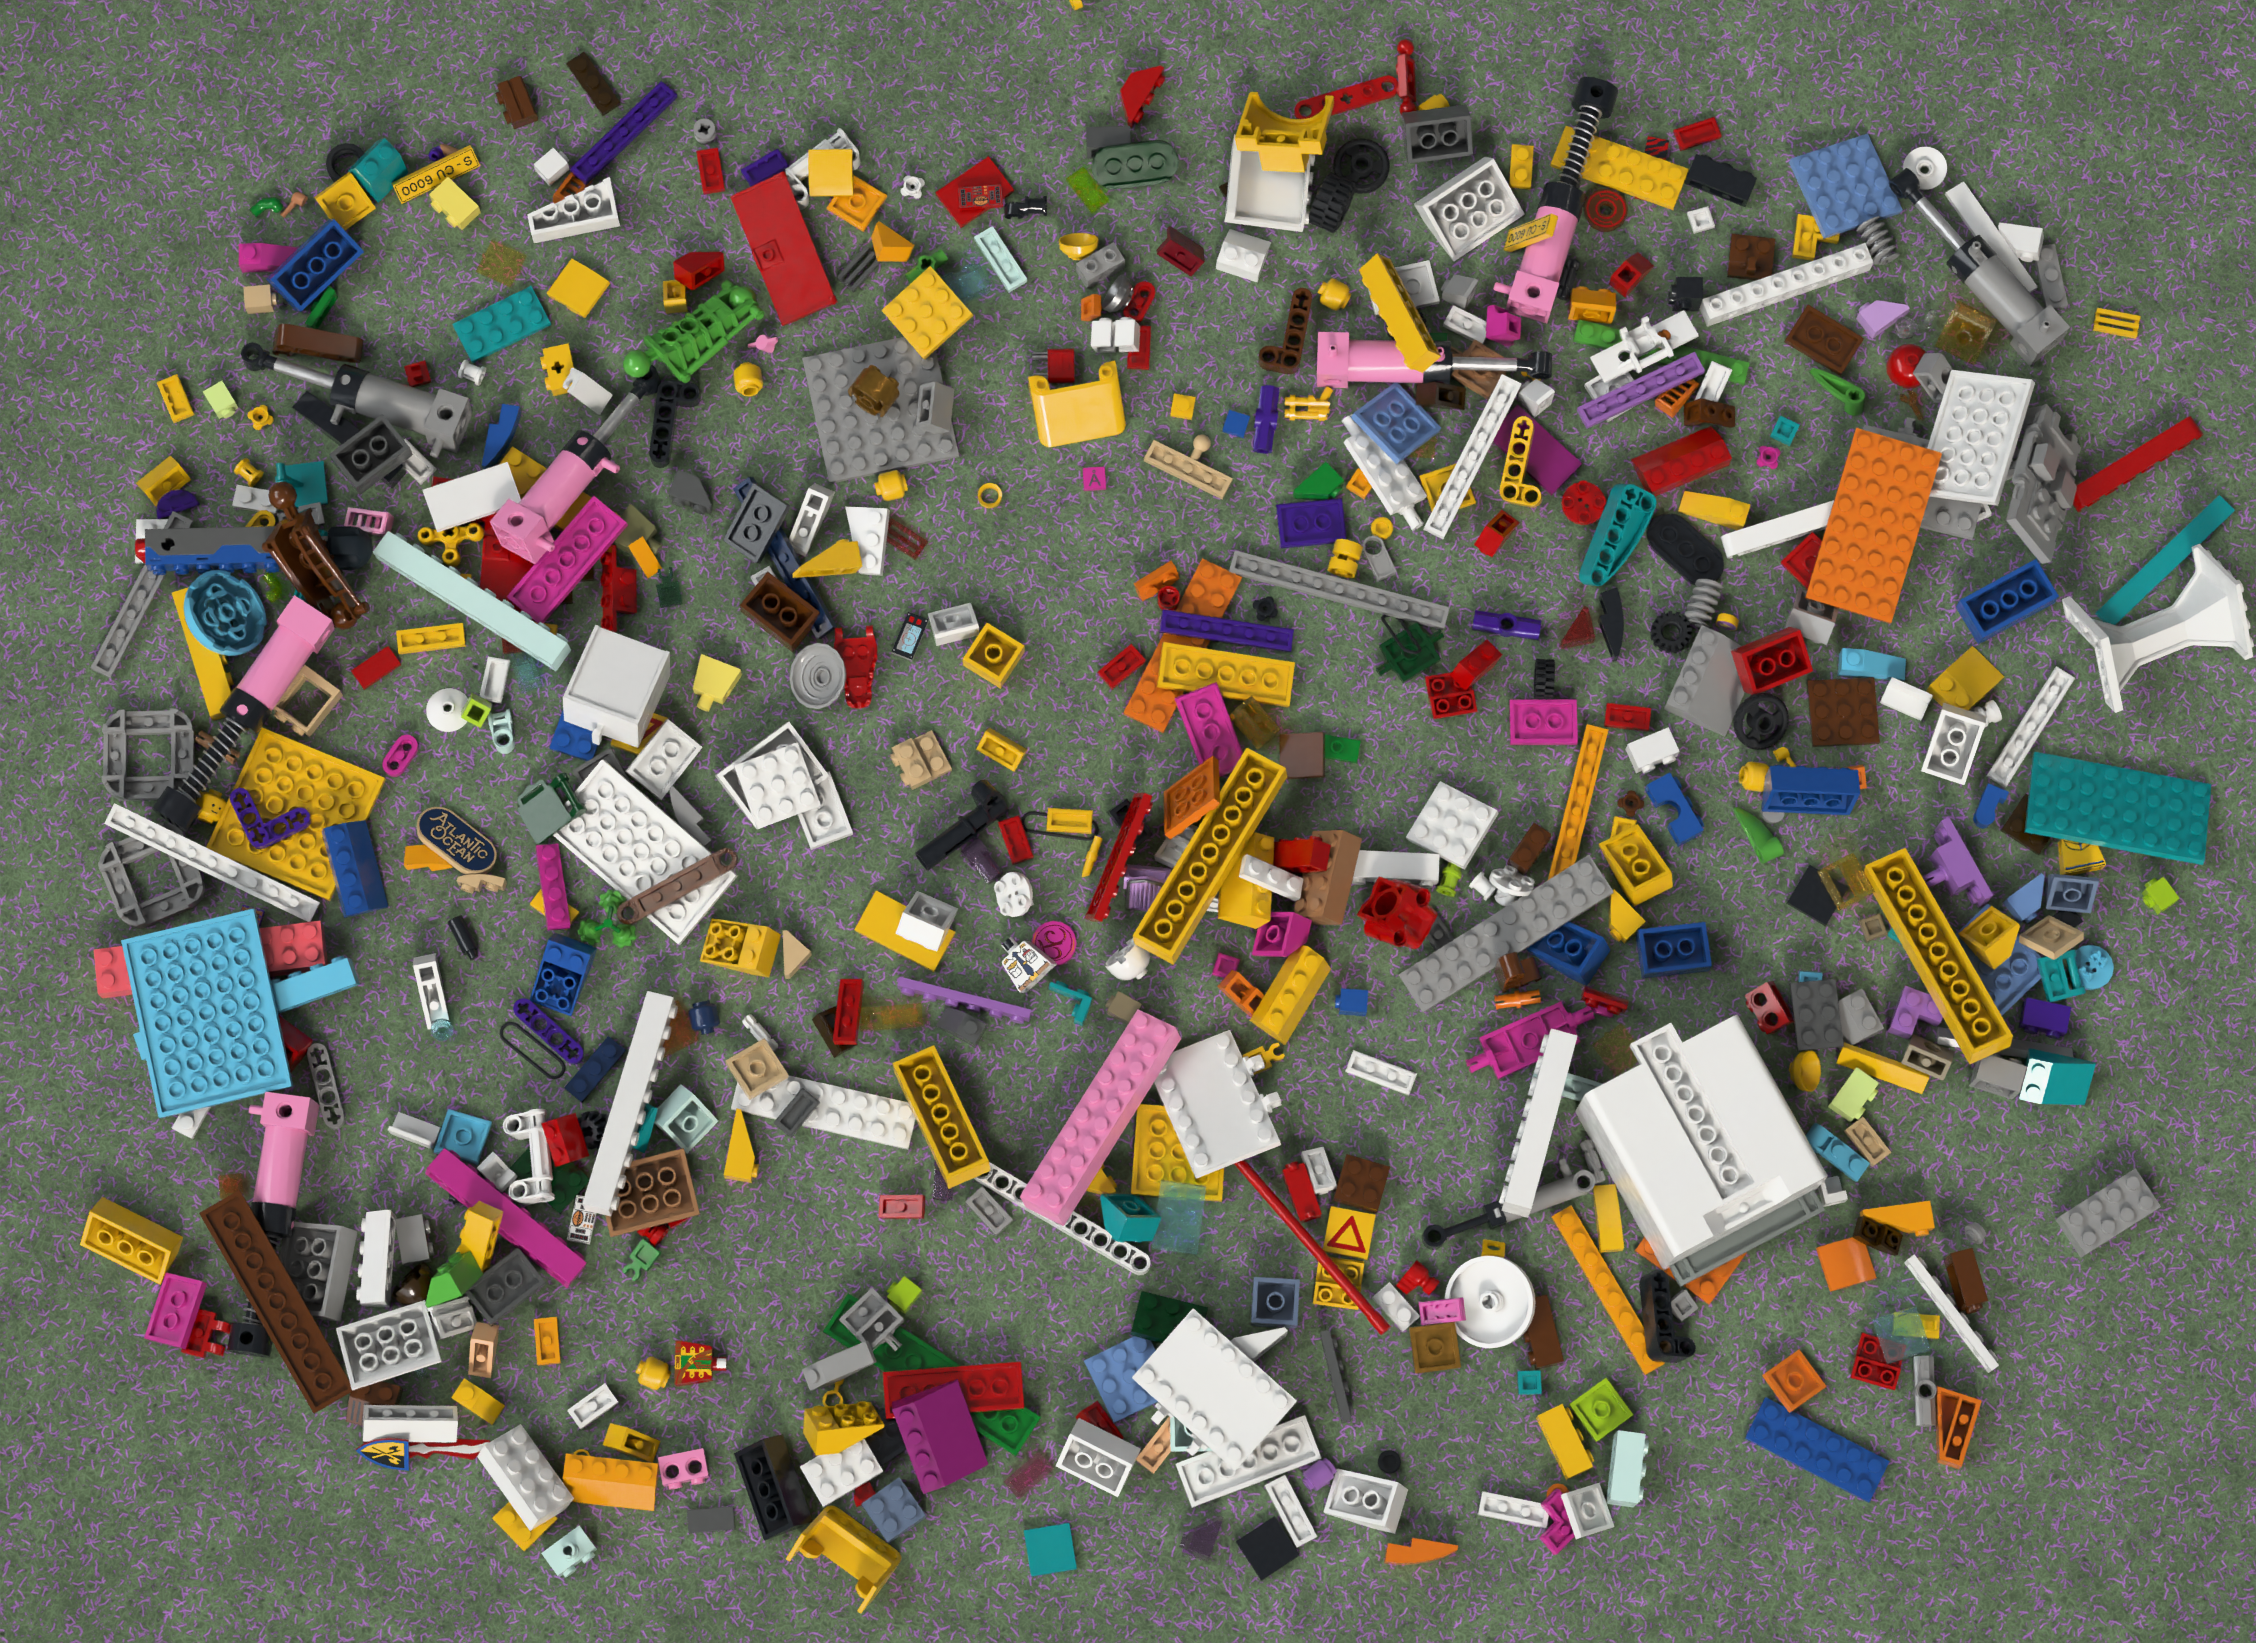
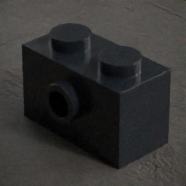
M1676 277L1674 284H1671L1670 291H1668V305H1672V311H1699L1703 300V277Z

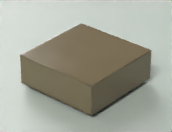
M1880 913L1858 921L1866 942L1888 934Z

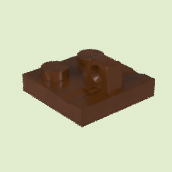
M1732 234L1727 277L1759 280L1771 276L1775 238Z

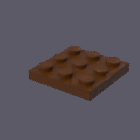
M1874 677L1807 681L1812 747L1880 743Z

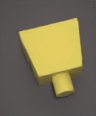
M701 654L693 685L694 693L701 696L697 707L709 712L713 701L724 704L741 678V669Z

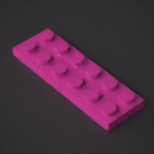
M593 496L553 542L555 544L554 550L551 552L546 551L509 593L507 598L522 611L529 614L535 622L544 624L628 526L627 522Z

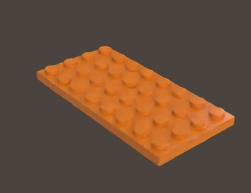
M1855 429L1805 599L1889 624L1892 623L1942 453L1863 429Z

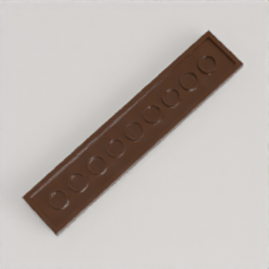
M238 1190L200 1212L201 1218L312 1412L315 1414L354 1391L351 1389L349 1378L242 1191Z

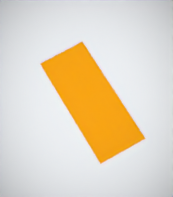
M643 536L628 545L647 578L662 570L661 565Z

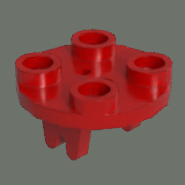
M1582 480L1566 489L1562 496L1561 506L1568 520L1575 524L1588 525L1600 519L1606 505V498L1599 487Z

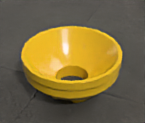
M1072 233L1060 237L1058 242L1060 250L1068 255V258L1083 260L1098 248L1099 241L1098 237L1093 234Z
M1806 1050L1800 1052L1789 1066L1790 1079L1801 1091H1814L1820 1081L1821 1065L1818 1055L1814 1051Z

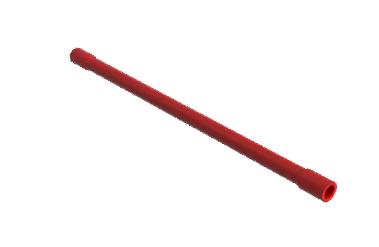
M1244 1159L1234 1163L1362 1311L1376 1331L1383 1335L1391 1328L1390 1324L1372 1307L1248 1162Z

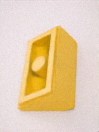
M991 728L985 731L976 748L979 752L1014 772L1028 751Z

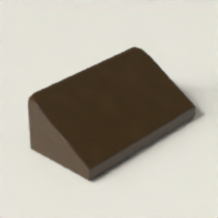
M836 1006L818 1013L812 1019L834 1058L857 1046L834 1044L833 1034Z

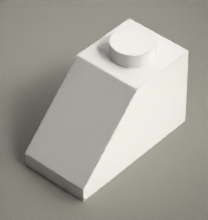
M1999 222V232L2017 258L2025 262L2039 261L2044 239L2043 228Z
M1535 379L1531 383L1529 381L1525 382L1520 387L1518 399L1535 418L1551 405L1555 391Z

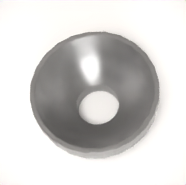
M1122 274L1114 281L1103 300L1102 309L1114 312L1120 309L1123 310L1129 304L1134 293L1129 278Z

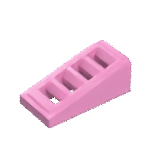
M348 507L344 526L358 527L367 534L384 537L387 531L391 532L394 516L388 512ZM355 514L359 515L357 525H353ZM364 516H367L365 527H363ZM374 517L376 518L374 528H371L372 520Z

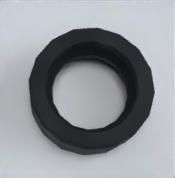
M344 143L331 149L326 159V167L333 182L343 177L335 170L337 158L344 154H353L359 159L364 154L360 147L355 144Z

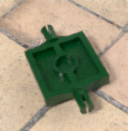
M1417 622L1408 627L1421 646L1422 651L1418 654H1410L1403 651L1393 637L1380 644L1379 648L1386 658V663L1376 668L1379 676L1392 670L1404 684L1441 661L1440 656L1435 650L1434 643L1444 638L1443 633H1441L1442 631L1439 629L1428 636L1422 631ZM1405 630L1396 635L1406 649L1418 650Z

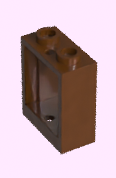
M1973 1248L1950 1253L1943 1260L1959 1312L1965 1311L1966 1314L1980 1311L1979 1309L1983 1308V1304L1988 1301Z

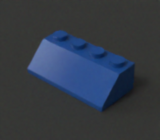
M1770 766L1764 781L1762 812L1850 815L1860 795L1858 770H1850L1849 768L1828 769L1827 767Z
M366 820L347 822L323 828L321 832L344 918L388 908Z

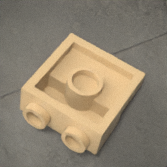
M932 730L913 740L910 738L892 747L890 758L895 767L900 766L903 772L900 774L904 785H909L912 790L952 771Z

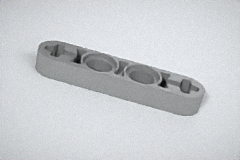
M314 1043L308 1048L307 1057L323 1119L330 1129H339L345 1123V1114L330 1056L323 1044ZM318 1048L320 1051H324V1054H321L320 1057L322 1063L327 1061V1065H319L317 1058L312 1057L315 1049ZM321 1070H328L330 1073L329 1079L325 1082H321L317 1078ZM328 1091L335 1093V1100L332 1103H325L323 1101V1095ZM338 1104L339 1108H334V1111L341 1118L337 1120V1124H333L332 1121H328V1119L332 1118L331 1111H325V1108H332Z

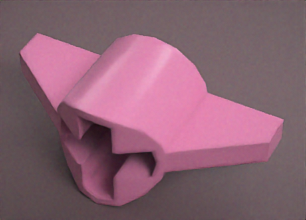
M760 335L756 342L748 344V347L772 353L778 338Z

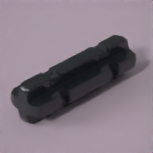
M1568 259L1567 269L1564 270L1560 282L1561 288L1558 289L1556 295L1560 300L1567 301L1570 297L1571 292L1569 290H1572L1577 275L1575 271H1578L1580 262L1576 259Z

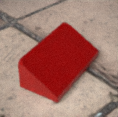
M1098 1401L1086 1407L1075 1416L1077 1420L1080 1418L1120 1439H1124Z

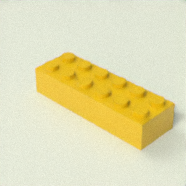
M933 1045L892 1063L897 1080L948 1189L991 1171L989 1160L935 1046Z

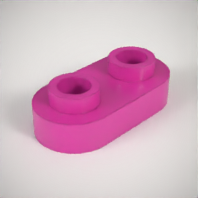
M400 736L387 753L382 763L387 775L391 777L400 776L411 763L419 749V745L413 736ZM410 744L411 749L409 751L403 750L404 745ZM397 762L399 766L397 769H391V764Z

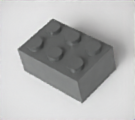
M1467 105L1402 113L1404 153L1408 164L1473 155L1471 115Z
M382 414L329 455L336 467L357 493L361 495L413 454L407 443Z

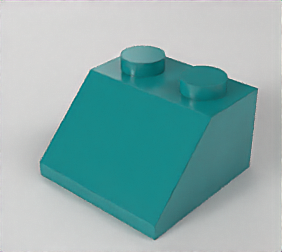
M386 138L376 141L354 163L348 172H351L362 187L379 203L393 189L391 183L405 177L408 170L400 153Z
M1101 1194L1100 1201L1105 1230L1112 1235L1115 1241L1120 1243L1125 1241L1138 1243L1153 1241L1162 1217L1137 1195Z

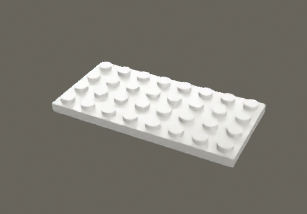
M604 759L598 763L575 791L580 803H584L587 811L553 835L615 890H619L621 895L626 897L627 900L713 854ZM568 800L565 806L570 812L573 807ZM731 870L652 913L647 918L678 945H681L738 875Z

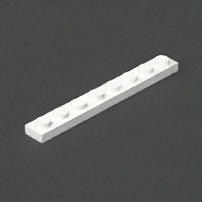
M1503 374L1501 375L1424 527L1425 531L1444 539L1522 385L1521 383Z

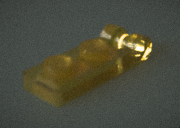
M921 1003L861 1007L860 1032L923 1027ZM870 1015H877L876 1023L870 1022Z

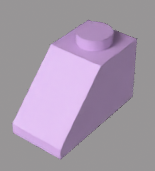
M1876 300L1872 304L1867 302L1861 306L1856 319L1873 339L1907 315L1910 308L1905 304Z

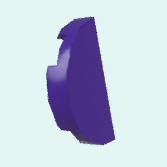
M182 489L170 490L158 501L156 508L157 519L169 516L173 511L177 513L200 505V503L189 491Z

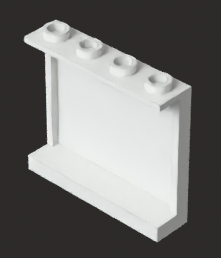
M1234 134L1224 222L1303 232L1304 224H1309L1310 211H1306V207L1311 203L1312 192L1308 191V185L1312 186L1314 173L1310 172V166H1314L1315 154H1309L1305 173L1262 170L1259 151L1237 150Z

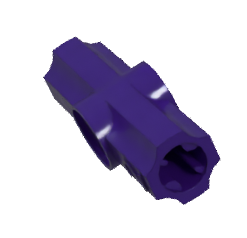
M1272 385L1261 386L1253 442V451L1257 453H1272L1274 431H1276L1278 418L1277 404L1279 401V388Z
M1475 610L1472 630L1499 634L1503 637L1513 636L1538 640L1541 620L1516 617L1511 613L1497 614ZM1508 621L1512 624V628L1504 629L1501 623Z

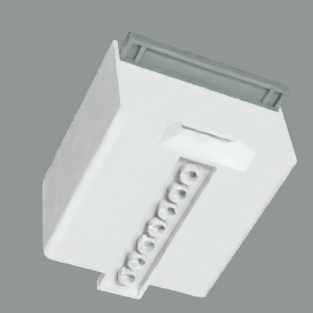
M1738 1015L1730 1017L1683 1043L1672 1023L1631 1043L1630 1048L1640 1065L1586 1093L1575 1111L1589 1138L1593 1141L1596 1151L1640 1231L1653 1249L1654 1255L1663 1271L1670 1268L1680 1287L1825 1211L1815 1190L1828 1175Z

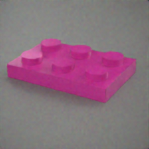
M1577 699L1509 700L1510 745H1577Z
M166 1272L144 1338L149 1341L186 1349L207 1283Z

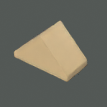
M787 930L783 931L785 979H790L812 954Z

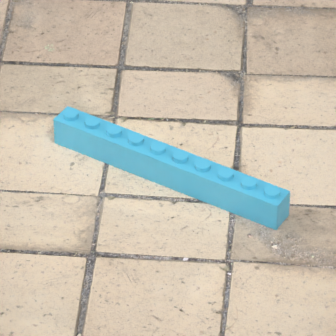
M339 956L331 959V964L323 966L320 963L309 967V972L302 974L301 971L289 974V979L280 981V978L271 980L278 1014L360 985L352 959ZM138 1028L139 1032L133 1034L141 1059L146 1061L140 1028Z

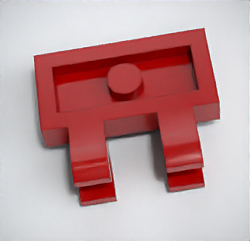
M199 1309L186 1349H182L181 1352L204 1359L207 1352L224 1356L226 1347L210 1343L213 1330L230 1334V1323L216 1320L217 1313Z

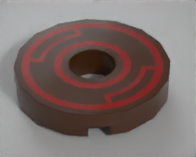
M1611 189L1594 191L1587 198L1584 205L1585 219H1587L1593 229L1600 232L1614 231L1623 225L1627 217L1628 206L1625 199L1618 192ZM1608 206L1611 208L1612 213L1604 215L1600 212V208Z

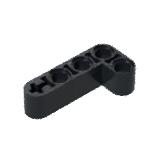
M665 380L658 387L649 450L651 462L657 468H664L670 463L678 406L695 407L701 401L700 390L694 383ZM671 389L674 391V394L667 397L663 395V392ZM688 392L696 393V396L692 399L685 397ZM665 410L671 412V415L666 418L661 417L660 414ZM662 431L669 433L664 439L657 437ZM659 446L662 447V452L664 455L661 456V459H657L656 457L659 455Z
M1660 1269L1646 1274L1640 1279L1639 1286L1647 1355L1655 1362H1681L1694 1355L1696 1351L1695 1343L1688 1337L1675 1336L1667 1274Z

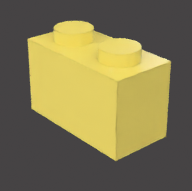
M449 177L429 194L432 201L430 205L438 213L442 211L447 216L445 218L447 222L454 228L458 226L463 230L481 213L479 206Z

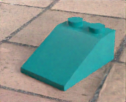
M2029 1048L2024 1066H2027L2020 1093L2018 1094L2019 1099L2039 1104L2085 1105L2096 1062Z

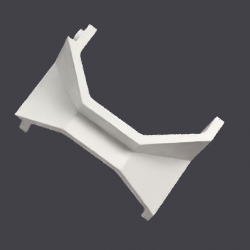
M2200 544L2192 547L2195 573L2174 604L2124 626H2116L2092 619L2070 596L2062 599L2066 619L2095 648L2105 703L2115 713L2123 710L2120 691L2137 668L2188 646L2198 645L2228 646L2234 648L2245 660L2253 657L2252 647H2254V643L2249 634L2251 627L2245 612L2247 611V605L2242 595V592H2244L2243 585L2240 580H2236L2230 570H2226L2221 562L2216 560L2211 552L2204 549Z

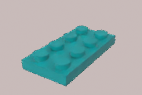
M529 286L452 325L473 364L550 326L551 322L532 286Z

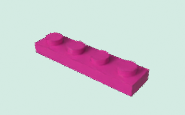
M559 844L536 845L535 851L547 931L570 929L571 924Z

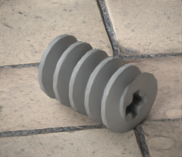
M1880 216L1863 222L1857 228V233L1862 234L1861 240L1866 242L1867 248L1870 249L1869 253L1871 257H1874L1873 264L1885 265L1895 260L1900 253H1892L1896 245H1888L1892 241V237L1884 238L1889 231L1880 230L1884 226V222L1877 223L1876 221L1880 218Z
M1698 579L1684 616H1686L1685 620L1698 628L1701 625L1709 628V625L1704 622L1712 621V617L1707 615V613L1715 612V609L1710 607V605L1718 604V601L1713 599V597H1720L1721 593L1716 591V589H1723L1724 587L1710 579Z

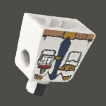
M1010 937L1002 944V947L1009 954L1002 961V965L1020 993H1027L1057 965L1053 959L1030 941H1023L1018 945Z

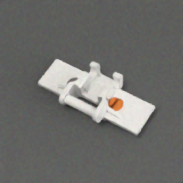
M1684 310L1653 326L1650 325L1648 316L1641 318V326L1629 332L1626 327L1619 330L1621 342L1591 356L1590 359L1605 384L1631 370H1636L1637 373H1640L1643 368L1667 356L1669 358L1674 356L1673 349L1699 337ZM1658 347L1662 349L1640 361L1637 360L1638 357ZM1622 352H1627L1630 354V359L1622 362L1618 356Z

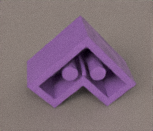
M1905 986L1901 990L1887 1032L1908 1040L1913 1034L1917 1020L1937 1027L1943 1017L1930 994Z

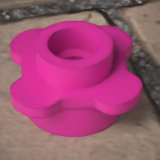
M1761 446L1759 448L1760 456L1756 461L1759 467L1768 466L1770 469H1776L1778 467L1777 459L1780 456V450Z

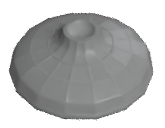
M815 643L806 646L796 655L790 670L791 690L796 699L807 708L821 709L830 706L840 697L845 687L847 673L845 663L837 650L827 644Z

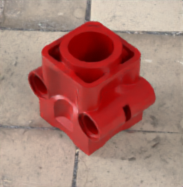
M1378 877L1370 898L1361 906L1357 916L1365 921L1364 933L1366 936L1397 947L1406 946L1411 949H1418L1429 934L1438 913L1428 905L1431 899L1428 889L1399 879H1392L1390 881Z

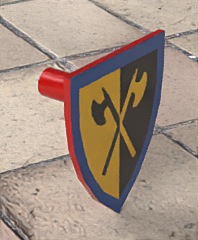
M397 1438L376 1439L362 1444L355 1450L374 1464L385 1468L409 1471V1440Z

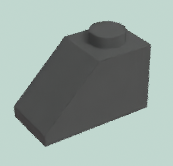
M950 1007L945 1009L936 1027L976 1048L987 1029L986 1024Z

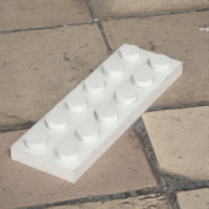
M1304 1415L1275 1426L1236 1471L1214 1451L1205 1452L1175 1465L1190 1505L1193 1508L1321 1459V1456Z

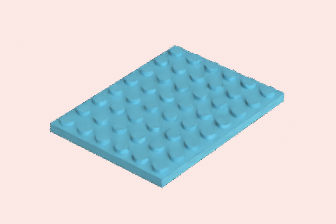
M255 909L121 940L159 1118L293 1087Z

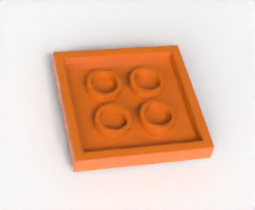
M1211 756L1164 791V835L1170 840L1176 835L1183 833L1187 827L1194 822H1198L1202 816L1216 809L1220 804L1219 760L1214 756Z

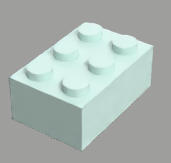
M1620 1430L1614 1434L1606 1498L1607 1504L1634 1507L1643 1499L1644 1486H1640V1481L1645 1477L1646 1463H1643V1457L1648 1453L1649 1440H1645L1646 1434Z

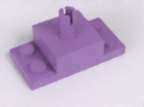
M1947 817L1934 830L1936 832L1934 838L1940 847L1936 848L1930 859L1936 870L1922 877L1928 888L1943 881L1951 897L1968 889V899L1973 905L1976 904L1980 908L1987 904L1993 894L1950 817Z

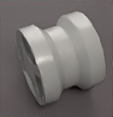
M703 118L694 124V136L699 143L710 144L714 141L716 131L711 120Z

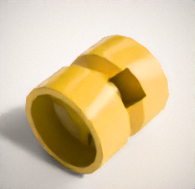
M1337 539L1332 551L1335 556L1330 558L1327 570L1333 575L1355 578L1358 568L1356 561L1360 560L1363 547L1354 541Z

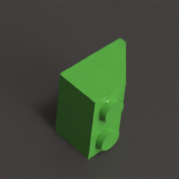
M470 1251L463 1254L460 1252L454 1253L448 1258L449 1262L437 1268L438 1272L431 1278L425 1303L427 1308L462 1296L483 1275Z

